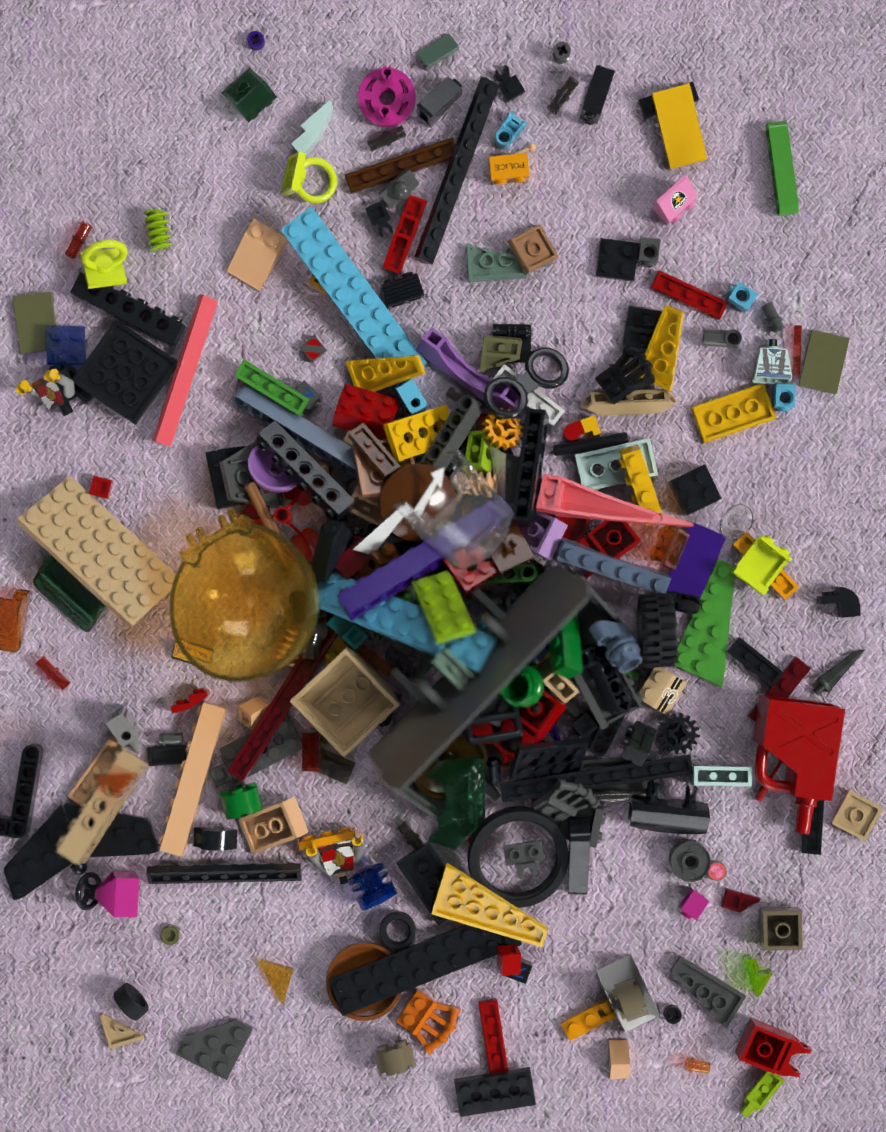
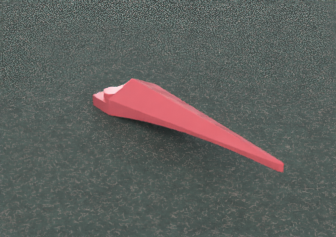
M543 474L536 511L555 514L558 517L693 527L692 522L634 505L564 477Z

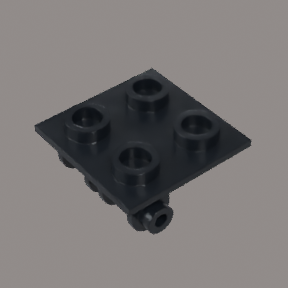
M493 324V336L522 338L520 359L506 363H525L527 356L531 353V325Z

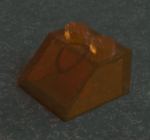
M663 525V528L661 527L658 531L656 544L650 550V560L675 570L690 534L679 527Z

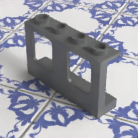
M616 667L622 682L632 697L631 709L628 713L637 708L642 709L641 703L643 699L638 691L635 692L632 688L634 682L631 676L619 672ZM583 669V672L573 677L597 724L602 730L609 727L608 724L628 714L614 715L607 711L594 679L590 677L586 669Z

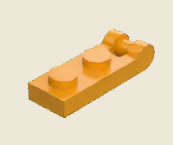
M606 998L560 1022L570 1041L617 1017L615 1011L610 1007L609 999ZM601 1009H603L605 1012V1014L602 1016H600L598 1013V1011Z

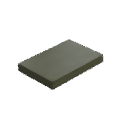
M52 292L13 297L20 354L60 349Z
M811 330L798 386L836 395L850 338Z

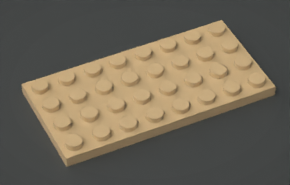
M71 476L67 477L16 521L20 527L130 629L182 580Z

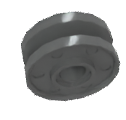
M685 839L673 846L669 854V863L672 871L678 878L687 882H695L707 875L711 865V858L702 843L692 839ZM693 856L695 858L694 862L690 865L685 864L686 858Z

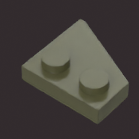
M483 335L479 372L482 373L486 369L519 360L522 338Z

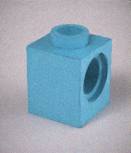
M738 282L736 286L732 284L726 295H728L726 301L746 313L758 294ZM737 292H742L745 295L744 301H739L736 298Z
M776 383L773 385L772 407L777 408V412H789V409L795 408L796 384ZM781 393H784L788 396L787 403H782L780 401L779 397Z

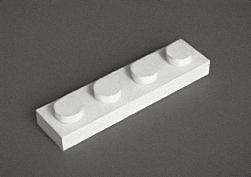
M504 364L493 379L509 377L515 380L519 375ZM538 389L528 395L527 407L529 409L546 410L549 416L548 423L552 426L555 425L565 412L564 409Z

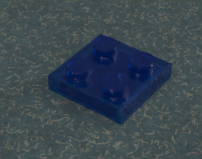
M85 326L45 327L46 365L84 364L86 361Z

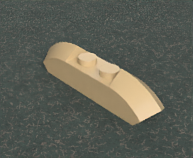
M665 389L634 390L616 404L612 403L605 392H590L584 397L580 407L598 415H641L665 411L675 406L678 402L673 394Z

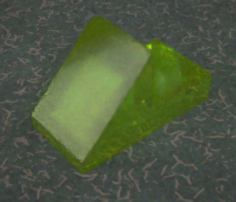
M750 954L744 955L742 957L752 991L756 997H759L773 972L770 968L757 972L759 970L757 960L753 959Z

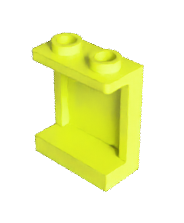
M766 534L765 536L758 535L731 571V573L760 595H765L768 592V587L787 562L792 560L789 556L790 552L782 546L778 548L773 544L775 541Z

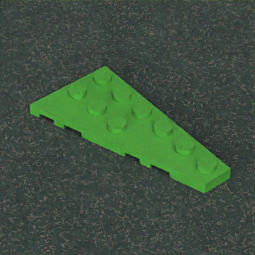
M717 559L700 598L702 602L700 610L697 614L691 615L677 646L675 666L723 687L735 575L731 571L735 566Z

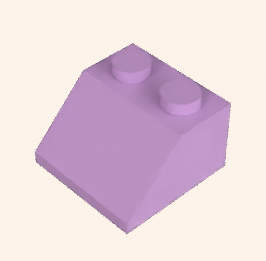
M536 511L534 528H518L533 552L551 560L568 525L545 513Z

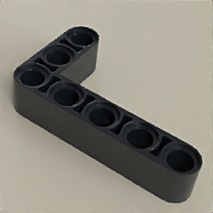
M37 743L26 746L22 751L11 816L0 815V821L5 824L4 830L0 829V836L21 838L28 834L31 829L43 758V748ZM30 748L36 750L37 755L35 758L29 755ZM27 767L33 769V776L26 774ZM23 786L29 787V795L23 793ZM20 805H24L27 808L26 814L20 812ZM17 824H21L23 826V833L17 831Z

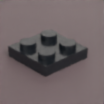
M601 238L596 277L634 282L639 243Z

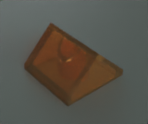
M138 773L95 775V779L116 799H121L140 778Z

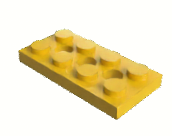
M447 404L383 425L393 457L397 462L427 452L450 415ZM434 423H435V424L437 425V427H438V432H437V433H436V432L434 431V429H433ZM419 428L423 431V438L419 435ZM405 433H406V434L408 435V437H409V442H408V443L405 442V440H404V434H405Z

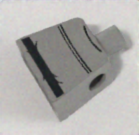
M125 705L108 715L105 724L122 747L129 745L133 752L143 747L138 739L141 731Z

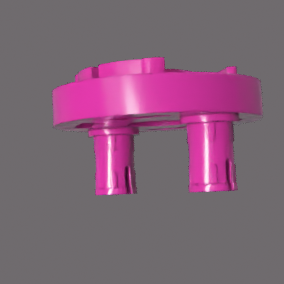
M384 66L372 71L363 79L358 91V102L362 114L368 121L380 127H394L402 124L410 117L415 107L416 94L413 83L407 75L390 66L389 68ZM384 92H390L394 95V101L390 105H384L380 102V96Z

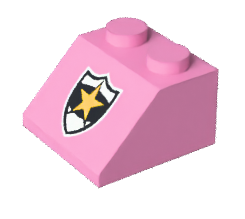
M684 175L652 207L653 211L666 225L671 222L675 224L682 217L681 212L685 209L689 211L696 204L694 200L698 195L687 176Z

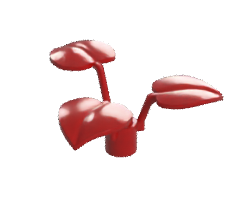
M297 486L290 491L284 492V496L293 501L285 508H277L272 517L280 523H287L297 532V535L290 539L289 544L293 555L300 559L313 561L319 537L318 533L312 528H305L300 532L290 521L292 513L289 509L295 503L301 506L312 503L310 497ZM249 504L237 515V521L245 529L259 534L267 532L254 505Z

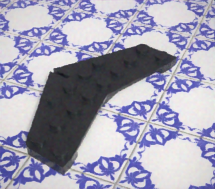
M64 803L69 821H67L61 804L5 865L4 874L14 901L23 898L73 863L56 852L59 848L56 845L62 836H67L70 830L67 828L72 820H77L80 816V805ZM118 812L90 857L147 855L158 852L160 849L151 823L146 817ZM93 819L90 820L91 827L93 825Z

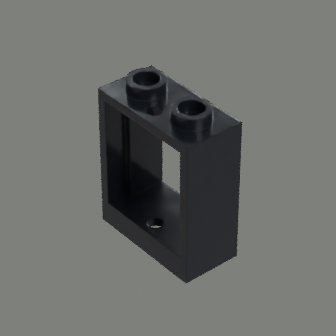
M596 65L579 118L583 120V123L588 125L598 124L615 70Z

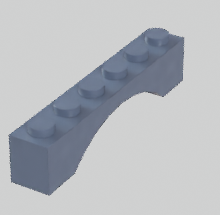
M563 537L554 553L558 561L654 593H666L672 579L667 572L608 556Z

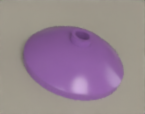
M257 445L253 448L249 455L247 466L251 478L258 486L271 492H286L297 487V483L292 478H288L284 474L283 469L279 465L274 464L265 451H261Z

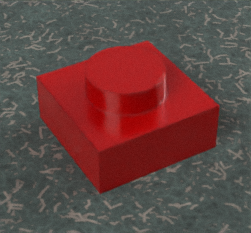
M93 476L89 494L109 499L113 480Z

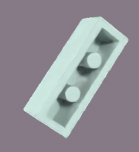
M692 766L691 785L752 786V767Z

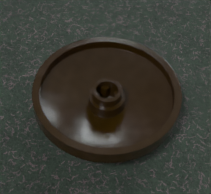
M462 730L414 779V782L421 792L433 798H450L462 794L475 785L484 773L487 764L486 748L483 743L468 745L465 732Z

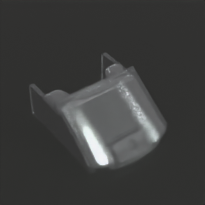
M447 451L445 453L446 457L456 467L451 474L450 482L457 490V493L433 518L425 511L419 510L414 512L407 503H396L394 507L418 532L417 535L458 569H465L480 563L499 547L509 531L508 527L511 518L514 517V513L459 451Z

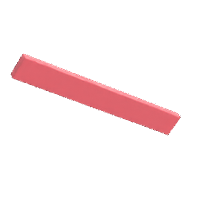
M199 295L152 441L170 447L218 301L205 295Z

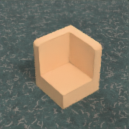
M258 697L252 698L239 706V721L253 730L269 705Z

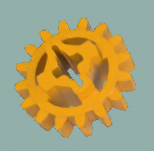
M492 413L485 417L486 420L482 425L486 427L482 432L487 433L485 439L491 440L489 445L495 443L496 449L502 446L503 450H506L509 447L512 449L521 441L520 438L523 436L521 430L524 428L523 425H519V422L522 420L521 418H501L499 420L497 419L499 417Z

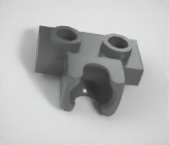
M541 839L503 845L505 865H515L518 879L523 878V871L526 868L530 869L534 877L537 876L535 861L545 860Z

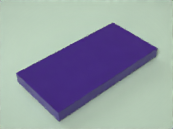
M692 522L693 527H688L668 573L672 579L666 593L671 591L701 598L727 536Z

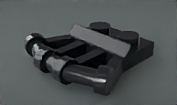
M626 346L623 349L622 355L615 364H609L610 367L595 377V380L613 404H616L634 390L655 382V376L652 374L651 369L652 363L646 360L643 352L634 351L630 346Z

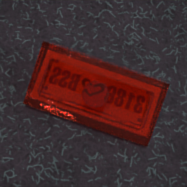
M302 732V771L320 772V733Z

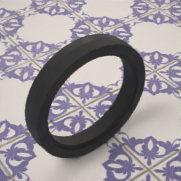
M513 806L503 808L486 817L474 831L467 853L469 873L472 879L517 908L535 905L551 896L565 878L569 864V850L566 838L553 819L531 807ZM513 821H528L543 827L552 836L556 847L554 867L549 876L540 885L531 890L518 893L500 890L490 884L481 872L480 853L487 837L498 827Z

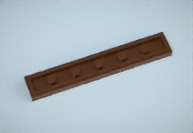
M452 137L345 174L349 190L353 194L394 180L407 168L411 173L448 161L451 159L455 148V141Z

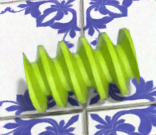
M160 209L144 211V215L147 216L145 222L148 223L146 230L150 231L147 233V237L150 238L148 245L153 246L149 251L158 252L168 249V247L173 245V243L167 242L172 236L166 234L171 228L165 227V224L170 221L163 218L169 215L168 212H163Z

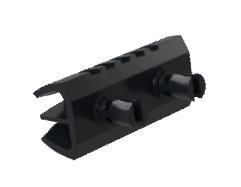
M651 781L647 782L646 797L630 796L628 817L631 827L672 834H707L710 811L708 803L696 802L698 791L696 786H693L691 794L689 785L686 786L684 801L657 798L660 784L655 782L652 790Z

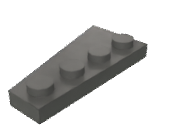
M679 955L670 972L727 1029L745 1000L746 995Z

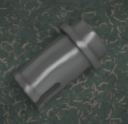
M163 731V733H159V745H163V747L171 744L183 745V732L166 733Z

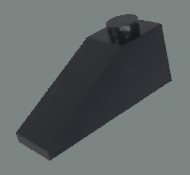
M327 519L318 537L310 578L325 584L327 583L354 534L344 523Z

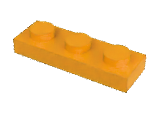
M351 826L340 828V831L332 833V830L321 832V836L313 837V834L303 836L302 840L298 842L299 850H304L305 845L307 848H312V842H315L316 847L350 840L352 839V833L357 837L356 828L351 829Z

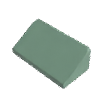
M448 33L416 54L425 69L428 70L457 52L459 46Z

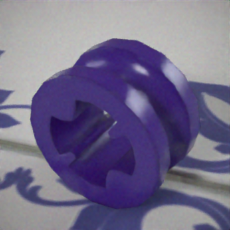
M252 31L247 36L248 45L252 50L258 51L264 47L265 39L259 31ZM259 37L260 43L253 45L252 38Z

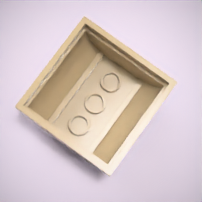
M345 648L290 700L343 757L400 706L399 700L389 684L362 656L349 648Z

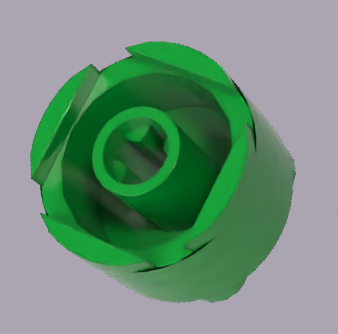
M256 782L246 784L245 787L243 784L233 786L232 791L229 789L219 792L226 819L239 818L241 815H250L263 809Z

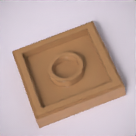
M540 224L507 241L526 275L559 258Z

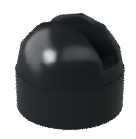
M73 863L70 868L75 874L82 875L87 870V864Z

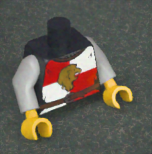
M67 368L60 371L57 369L47 370L44 377L32 383L31 386H29L30 384L26 380L17 384L15 389L17 393L24 395L28 391L29 394L42 400L49 410L59 407L63 416L74 412L69 401L76 398L77 393L74 388V381L71 380Z

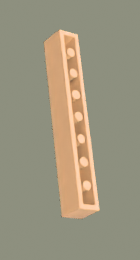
M207 701L198 707L196 716H199L198 722L193 724L191 730L193 739L192 742H188L185 751L188 753L186 760L182 761L180 771H183L181 779L178 778L175 784L177 793L175 797L172 796L169 808H172L171 813L165 818V834L161 833L158 842L161 845L160 851L180 857L185 854L227 707Z

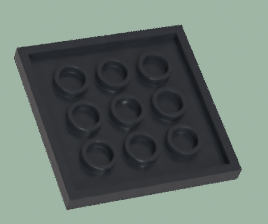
M115 320L72 380L76 386L136 426L174 373L178 361L118 320Z

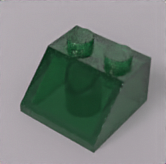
M248 68L221 92L247 122L255 119L265 107L270 106L273 100L277 98L265 80L251 68Z

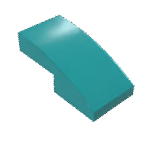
M333 615L326 623L354 650L368 637L355 623L339 616Z

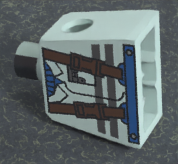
M777 339L767 340V348H760L757 354L752 383L789 384L792 379V371L788 350L779 349Z

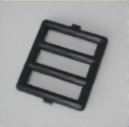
M498 693L490 702L505 699ZM510 704L511 711L475 716L464 728L467 744L475 745L487 742L495 744L500 743V740L522 737L523 728L519 707H514ZM513 719L515 730L473 737L471 725Z

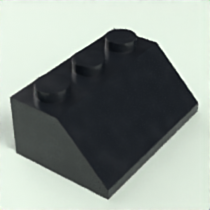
M246 446L205 452L218 510L246 505V503L229 501L227 499L219 462Z

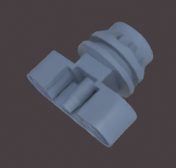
M598 621L590 627L589 630L595 641L600 646H606L608 650L605 656L612 666L618 668L619 672L631 671L642 662L639 654L640 647L637 645V641L626 623Z

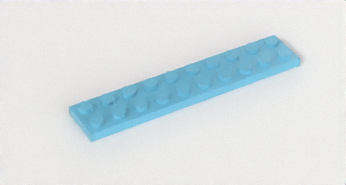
M312 206L280 229L375 358L419 355L423 366L427 364L426 360L416 351V347Z
M332 572L326 584L319 581L308 602L312 606L351 621L338 604L337 595L342 589L353 586L357 581L350 578L347 580L343 575ZM391 596L351 621L433 656H437L446 647L469 671L479 675L498 642L496 637L475 629L473 634L437 645L422 608L395 596Z

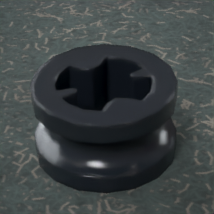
M668 1005L664 1009L663 1014L668 1023L677 1024L680 1022L682 1014L676 1005ZM673 1010H676L675 1013L678 1014L677 1017L673 1016L672 1019H670L668 1013L673 1012Z

